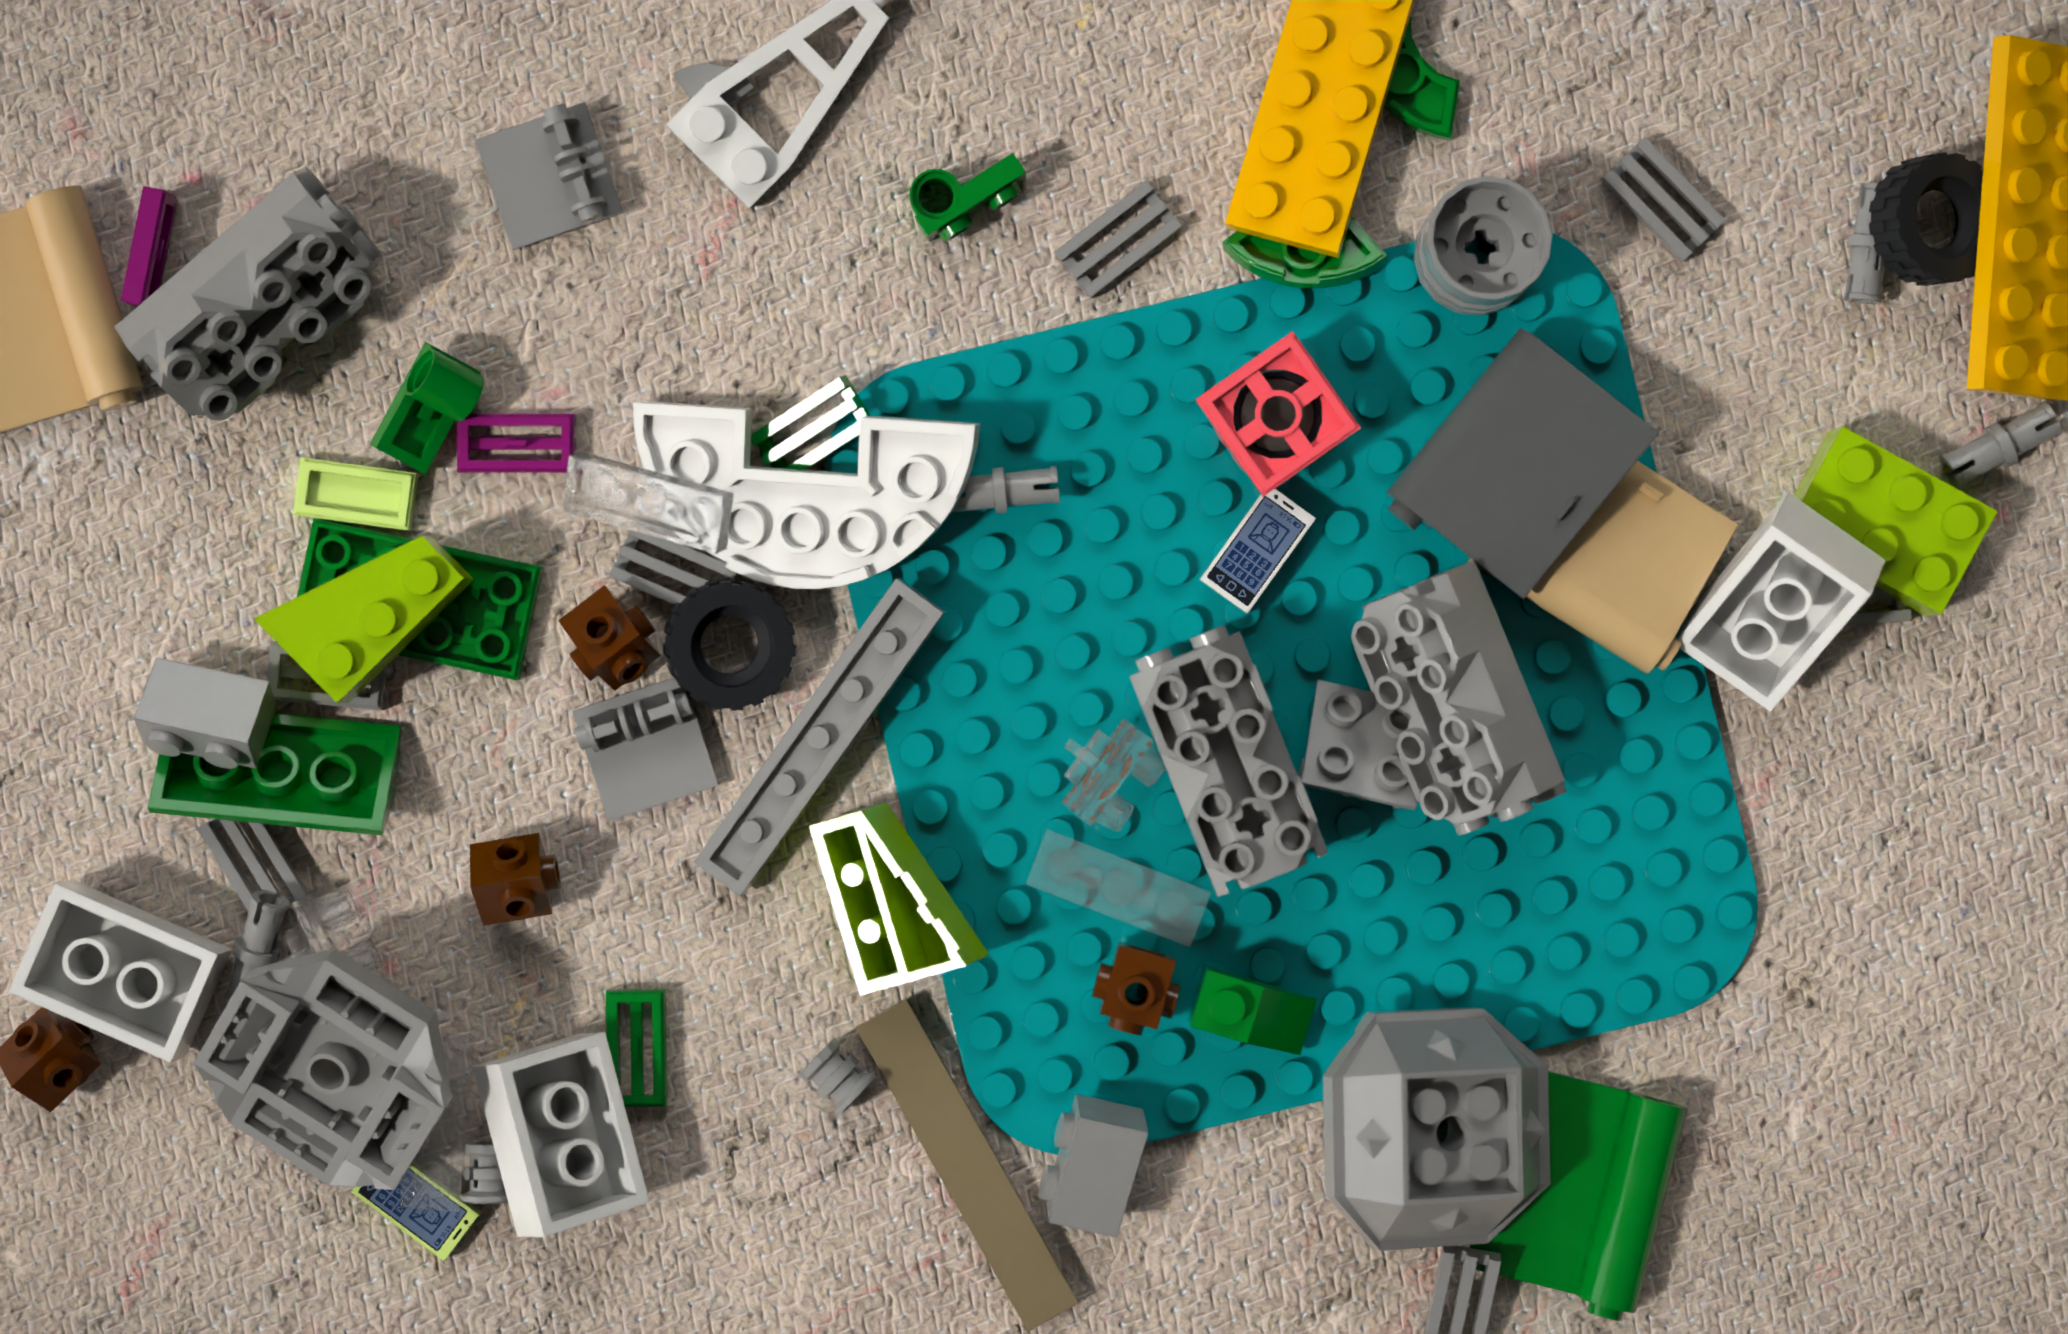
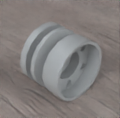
M1481 176L1460 182L1442 196L1435 208L1427 216L1416 236L1414 263L1420 283L1435 302L1454 313L1482 316L1503 310L1519 298L1538 279L1550 257L1552 231L1546 210L1530 190L1511 179ZM1474 240L1478 241L1480 250L1489 251L1490 253L1481 264H1477L1475 254H1466L1465 252Z

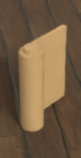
M66 186L39 193L28 198L25 201V207L0 214V433L100 404L102 412L120 409L136 402L134 393L144 388L135 357L128 350L115 329V326L123 318L82 186Z
M1637 461L1531 590L1526 599L1641 672L1648 674L1655 666L1664 671L1682 644L1675 637L1676 633L1737 529L1738 524ZM1476 563L1477 567L1480 570L1495 578L1488 571H1486L1484 568H1482L1479 564Z

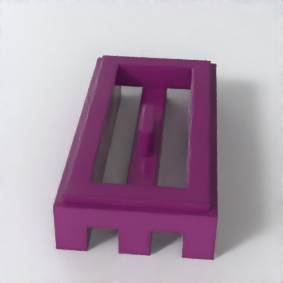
M143 186L120 300L135 307L144 302L162 284L178 203L176 196L165 190Z
M469 414L464 420L457 422V472L576 473V415ZM470 427H561V438H470ZM470 450H561V460H470Z

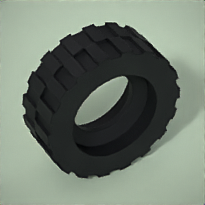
M1947 152L1910 158L1901 161L1902 165L1890 168L1885 173L1887 175L1885 179L1878 182L1874 190L1876 191L1874 200L1870 202L1871 223H1869L1870 234H1873L1875 242L1873 246L1877 255H1881L1885 262L1883 265L1890 272L1898 274L1899 279L1906 283L1916 282L1917 286H1930L1963 281L1965 278L1975 276L1983 178L1982 166L1975 160L1969 161L1965 159V155L1959 153L1947 155ZM1932 190L1940 191L1947 195L1953 206L1956 220L1953 240L1947 246L1940 249L1925 244L1919 233L1916 219L1919 199L1925 193Z
M737 579L705 582V586L698 589L694 587L687 592V597L681 603L677 602L671 610L673 615L669 622L666 621L664 628L666 639L665 643H662L663 654L668 662L667 667L678 685L698 702L719 710L721 708H729L732 711L743 710L744 706L759 705L764 702L763 699L769 694L774 695L781 688L779 685L784 677L788 678L792 670L790 666L792 656L795 657L796 645L793 644L792 636L795 635L793 624L789 622L786 616L788 613L783 606L765 590L749 582L746 583ZM722 616L743 618L753 627L758 639V648L753 661L746 668L735 673H722L714 670L706 663L701 653L700 642L705 628L713 620Z

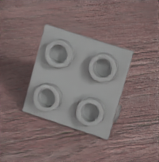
M585 102L568 108L566 104L550 107L543 111L545 116L475 139L513 250L623 213Z
M675 678L572 711L577 727L574 728L576 738L581 750L585 749L608 822L719 786L691 697L678 685Z
M1317 680L1305 758H1301L1297 773L1301 778L1303 786H1307V789L1311 790L1316 788L1338 793L1342 797L1352 796L1360 801L1370 800L1392 805V808L1396 809L1401 807L1415 811L1417 800L1397 751L1399 735L1407 730L1409 724L1406 713L1399 708L1389 710L1380 705L1376 700L1375 694L1371 691Z

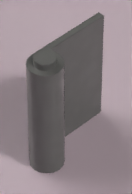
M1520 328L1385 492L1393 500L1387 510L1413 531L1420 524L1429 529H1435L1524 600L1659 435V432L1533 334Z

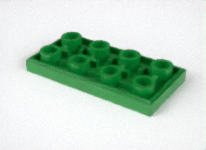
M313 518L297 597L414 539ZM442 546L474 580L398 655L520 680L544 567Z

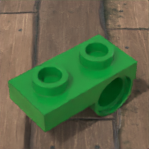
M1011 153L962 186L951 173L945 170L930 169L924 171L915 178L909 192L916 223L928 242L940 236L943 242L946 243L970 228L973 222L969 216L987 204L990 205L993 211H996L1017 198L1022 193L1018 184L1026 180V172L1014 153ZM941 184L951 190L954 195L953 202L942 213H930L920 204L921 194L927 187Z
M425 342L372 438L370 445L426 474L454 421L460 422L464 420L477 404L484 385L483 376L480 375L481 372Z

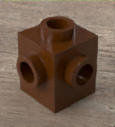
M605 585L558 620L577 647L569 653L577 667L590 681L599 676L614 691L622 685L640 678L646 672L648 665L661 656L648 638L656 631L649 619L635 603L627 608Z
M539 833L470 844V888L483 926L553 914L552 890L561 888L560 871L556 855L545 854Z
M1118 941L1112 965L1100 964L1092 992V997L1102 1000L1099 1008L1100 1014L1110 1017L1109 1027L1142 1036L1144 1026L1157 1030L1161 1016L1169 1019L1172 1018L1181 986L1171 982L1176 965L1175 957ZM1135 982L1144 984L1147 987L1144 996L1139 999L1129 998L1125 991L1130 984Z
M43 1007L27 1021L20 1024L13 1035L0 1046V1066L10 1086L49 1112H52L69 1094L82 1085L101 1063L90 1044L94 1039V1035L87 1026L69 1018H64Z

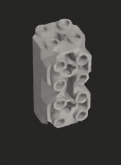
M307 167L298 174L293 172L115 326V329L133 356L139 362L144 359L153 371L151 374L152 378L191 416L197 415L198 418L202 419L206 415L211 420H224L233 413H240L275 382V377L281 371L282 360L278 354L280 350L294 338L301 343H313L323 336H329L357 312L370 295L371 281L368 278V274L378 267L377 262L384 256L363 232L364 228L344 205L341 203L337 205L328 196L330 194L329 191Z
M1475 560L1429 577L1419 583L1390 593L1362 606L1364 611L1362 620L1354 624L1351 634L1354 650L1370 689L1375 694L1378 703L1389 710L1399 708L1407 715L1409 724L1407 730L1399 735L1397 751L1417 802L1420 803L1424 814L1434 820L1445 818L1450 821L1457 835L1460 836L1489 824L1490 821L1487 815H1490L1491 818L1499 816L1500 821L1503 822L1533 810L1534 807L1530 798L1533 799L1534 804H1538L1567 792L1564 785V776Z
M1225 625L1190 638L1193 650L1173 657L1170 648L1167 647L1135 660L1139 672L1129 675L1163 764L1218 897L1229 894L1225 882L1235 879L1236 884L1239 883L1242 890L1307 864L1304 852L1310 848L1318 858L1328 853L1317 825V818L1272 713L1273 708L1257 668L1251 661L1241 633L1237 632L1228 635Z

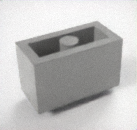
M155 658L134 721L143 745H147L149 749L158 754L176 757L181 753L203 757L207 762L221 768L233 769L237 765L256 769L277 706L269 681Z
M1075 1095L1070 1113L1062 1112L1057 1122L1054 1146L1060 1149L1055 1166L1046 1165L1040 1181L1039 1199L1046 1201L1049 1223L1117 1238L1149 1133L1143 1109L1084 1095Z

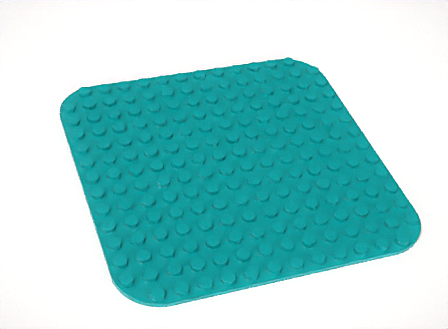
M1552 233L1550 257L1538 279L1519 298L1501 311L1482 316L1454 313L1432 299L1419 281L1414 263L1416 243L1414 241L1382 249L1387 254V264L1374 273L1348 284L1317 289L1297 288L1261 278L913 362L883 374L858 393L871 416L980 423L978 448L970 476L992 474V468L999 467L1004 468V473L1050 468V466H1056L1058 483L1034 485V489L1058 487L1060 504L1047 503L1007 507L1008 513L996 514V508L951 513L935 534L909 557L883 572L862 581L847 584L858 631L896 578L902 579L947 612L877 711L906 831L990 954L967 966L943 972L941 976L964 1071L972 1092L992 1121L1016 1140L1037 1150L1058 1155L1060 1148L1054 1146L1057 1122L1062 1112L1070 1113L1076 1094L1143 1109L1149 1132L1146 1143L1323 1101V1075L1340 1050L1356 1033L1354 1030L1366 1012L1462 1007L1483 1008L1531 1051L1684 1013L1715 995L1726 985L1741 966L1751 945L1757 923L1758 895L1756 881L1703 664L1680 648L1664 671L1655 666L1650 673L1645 674L1525 598L1523 600L1504 584L1478 568L1564 776V785L1567 792L1538 804H1534L1533 799L1530 798L1534 807L1533 810L1503 822L1500 821L1499 816L1491 818L1490 815H1487L1490 821L1489 824L1458 836L1450 821L1445 818L1441 820L1430 818L1424 814L1419 802H1417L1415 811L1401 807L1396 809L1392 808V805L1370 800L1360 801L1356 797H1342L1338 793L1316 788L1311 790L1304 786L1328 853L1318 858L1310 848L1304 852L1307 864L1242 890L1239 883L1236 884L1235 879L1225 882L1229 894L1220 897L1214 891L1129 679V675L1139 672L1135 662L1137 659L1167 647L1170 648L1173 657L1193 650L1190 638L1225 625L1228 635L1240 632L1251 661L1257 668L1273 708V716L1296 773H1298L1301 758H1305L1317 680L1371 691L1351 638L1354 624L1362 620L1364 613L1362 606L1468 562L1469 556L1435 529H1429L1420 524L1413 531L1387 510L1393 500L1385 492L1518 329L1522 328L1533 334L1644 420L1614 296L1608 283L1594 263L1581 250L1562 237ZM1475 240L1465 250L1466 254L1476 255L1477 264H1481L1490 254L1489 251L1480 250L1478 241ZM1293 331L1361 428L1275 488L1316 519L1248 614H1246L1199 579L1258 499L1260 492L1246 472L1242 471L1233 460L1226 446L1221 443L1213 429V425L1198 406L1195 399ZM1268 370L1263 372L1266 373L1271 371H1286L1288 373L1301 377L1300 375H1297L1287 370ZM1321 406V424H1322V406ZM852 412L837 422L831 438L857 422ZM859 437L826 457L824 471L858 474ZM1650 445L1637 461L1657 473ZM1686 618L1684 619L1682 625L1680 626L1678 632L1676 633V635H1675L1676 638L1678 637V635H1679V633H1680V631H1681V628H1682V626H1683V624H1684ZM1124 723L1128 725L1126 729L1122 728ZM1119 734V739H1115L1114 735ZM1120 745L1118 750L1102 763L1099 761L1109 749ZM1096 766L1098 769L1091 786L1086 791V781L1092 769ZM1075 788L1080 789L1079 793L1074 792ZM1068 798L1072 799L1070 804L1066 802ZM1118 941L1170 955L1176 959L1171 982L1181 986L1171 1019L1161 1016L1157 1030L1144 1026L1142 1036L1109 1027L1110 1017L1100 1014L1099 1008L1102 1000L1092 997L1100 964L1112 965ZM1206 964L1317 998L1301 1054L1297 1055L1246 1044L1191 1027L1188 1017L1204 965ZM1135 982L1127 987L1125 994L1129 998L1139 999L1144 996L1147 987L1142 983Z

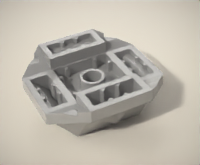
M335 948L250 969L238 984L193 1063L202 1079L209 1081L216 1102L231 1125L328 1186L362 1187L374 1185L375 1189L395 1190L453 1098L436 1012L392 985L389 979L381 978Z
M1462 1007L1366 1012L1354 1030L1356 1033L1340 1050L1323 1075L1325 1196L1359 1231L1358 1234L1365 1242L1376 1250L1385 1251L1489 1243L1550 1185L1548 1066L1483 1008ZM1446 1118L1448 1134L1446 1139L1439 1145L1436 1137L1437 1128L1440 1122Z

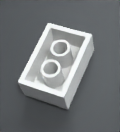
M1787 492L1691 609L1677 637L1682 642L1680 649L1771 712L1869 598L1886 560Z
M70 880L54 885L8 992L172 1063L187 1055L232 949L77 881Z
M605 1032L577 1034L473 1066L517 1237H547L650 1202Z

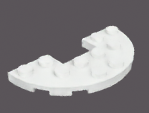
M653 401L633 402L635 437L646 477H651L656 491L666 506L664 511L676 527L695 546L700 545L712 556L727 563L725 567L752 580L794 589H822L862 581L896 565L924 545L951 514L965 489L973 468L980 431V423L863 416L860 417L858 474L750 466L752 408Z

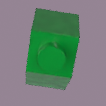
M1205 964L1188 1022L1191 1027L1246 1044L1300 1055L1317 998Z

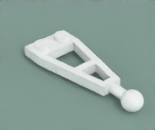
M831 0L709 81L666 126L750 208L790 168L889 19L881 9L890 0ZM852 7L866 23L833 70L804 39ZM788 50L823 87L777 154L720 95Z

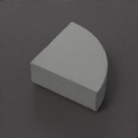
M701 63L687 66L678 70L673 75L689 98L692 99L709 81L729 68L719 64ZM745 78L720 95V97L732 108L753 93L755 89Z

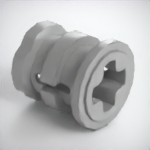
M834 1037L804 1068L799 1076L804 1081L811 1079L819 1087L815 1091L823 1099L829 1096L836 1103L833 1113L838 1117L860 1097L878 1074L874 1070L864 1074L856 1066L860 1061L853 1054L846 1057L839 1050L841 1043Z
M493 1142L466 1143L465 1153L470 1155V1166L464 1167V1179L470 1180V1191L461 1195V1201L475 1204L508 1203Z

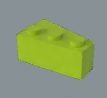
M420 536L254 618V620L336 703H349L474 578L434 538Z
M887 802L809 826L860 996L961 968L990 955Z

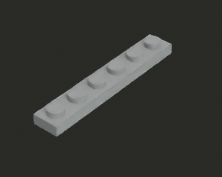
M896 578L697 856L694 863L737 895H745L947 612L902 579Z

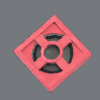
M1293 331L1195 399L1198 406L1213 425V429L1221 443L1226 446L1233 460L1242 471L1246 472L1262 497L1361 428ZM1268 370H1287L1297 375H1300L1301 377L1288 373L1286 371H1271L1266 373L1263 372ZM1321 406H1322V424H1321Z

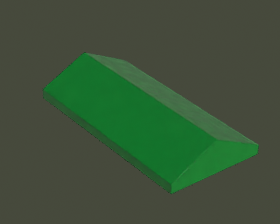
M275 713L256 769L237 765L233 769L221 768L207 762L203 757L181 753L176 757L159 754L147 808L149 813L383 836L396 795L402 729L401 726Z

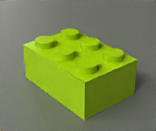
M1843 426L1827 432L1793 494L1797 499L1884 558L1886 561L1874 588H1878L1896 598L1893 600L1906 605L1924 617L1943 614L1998 512Z

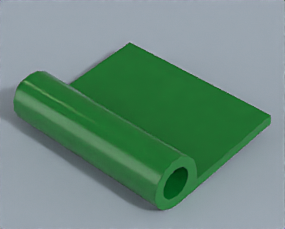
M1548 1071L1550 1185L1489 1243L1467 1245V1247L1500 1253L1501 1266L1499 1276L1576 1294L1579 1298L1589 1302L1587 1309L1589 1313L1621 1321L1623 1312L1635 1313L1688 1108L1659 1098ZM1477 1264L1476 1270L1484 1272L1485 1265Z

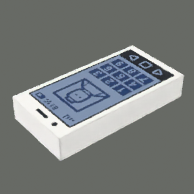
M1276 489L1264 497L1260 494L1199 580L1248 614L1316 518Z

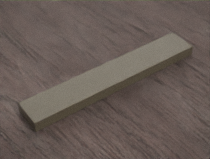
M908 998L857 1025L856 1030L1027 1331H1031L1079 1303L1077 1296Z

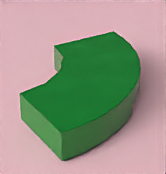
M1410 16L1384 108L1406 126L1425 135L1449 141L1452 135L1460 81L1438 73L1421 57L1412 38Z
M1352 216L1339 258L1237 231L1223 241V250L1246 270L1268 281L1297 288L1317 289L1348 284L1374 273L1387 264V254Z

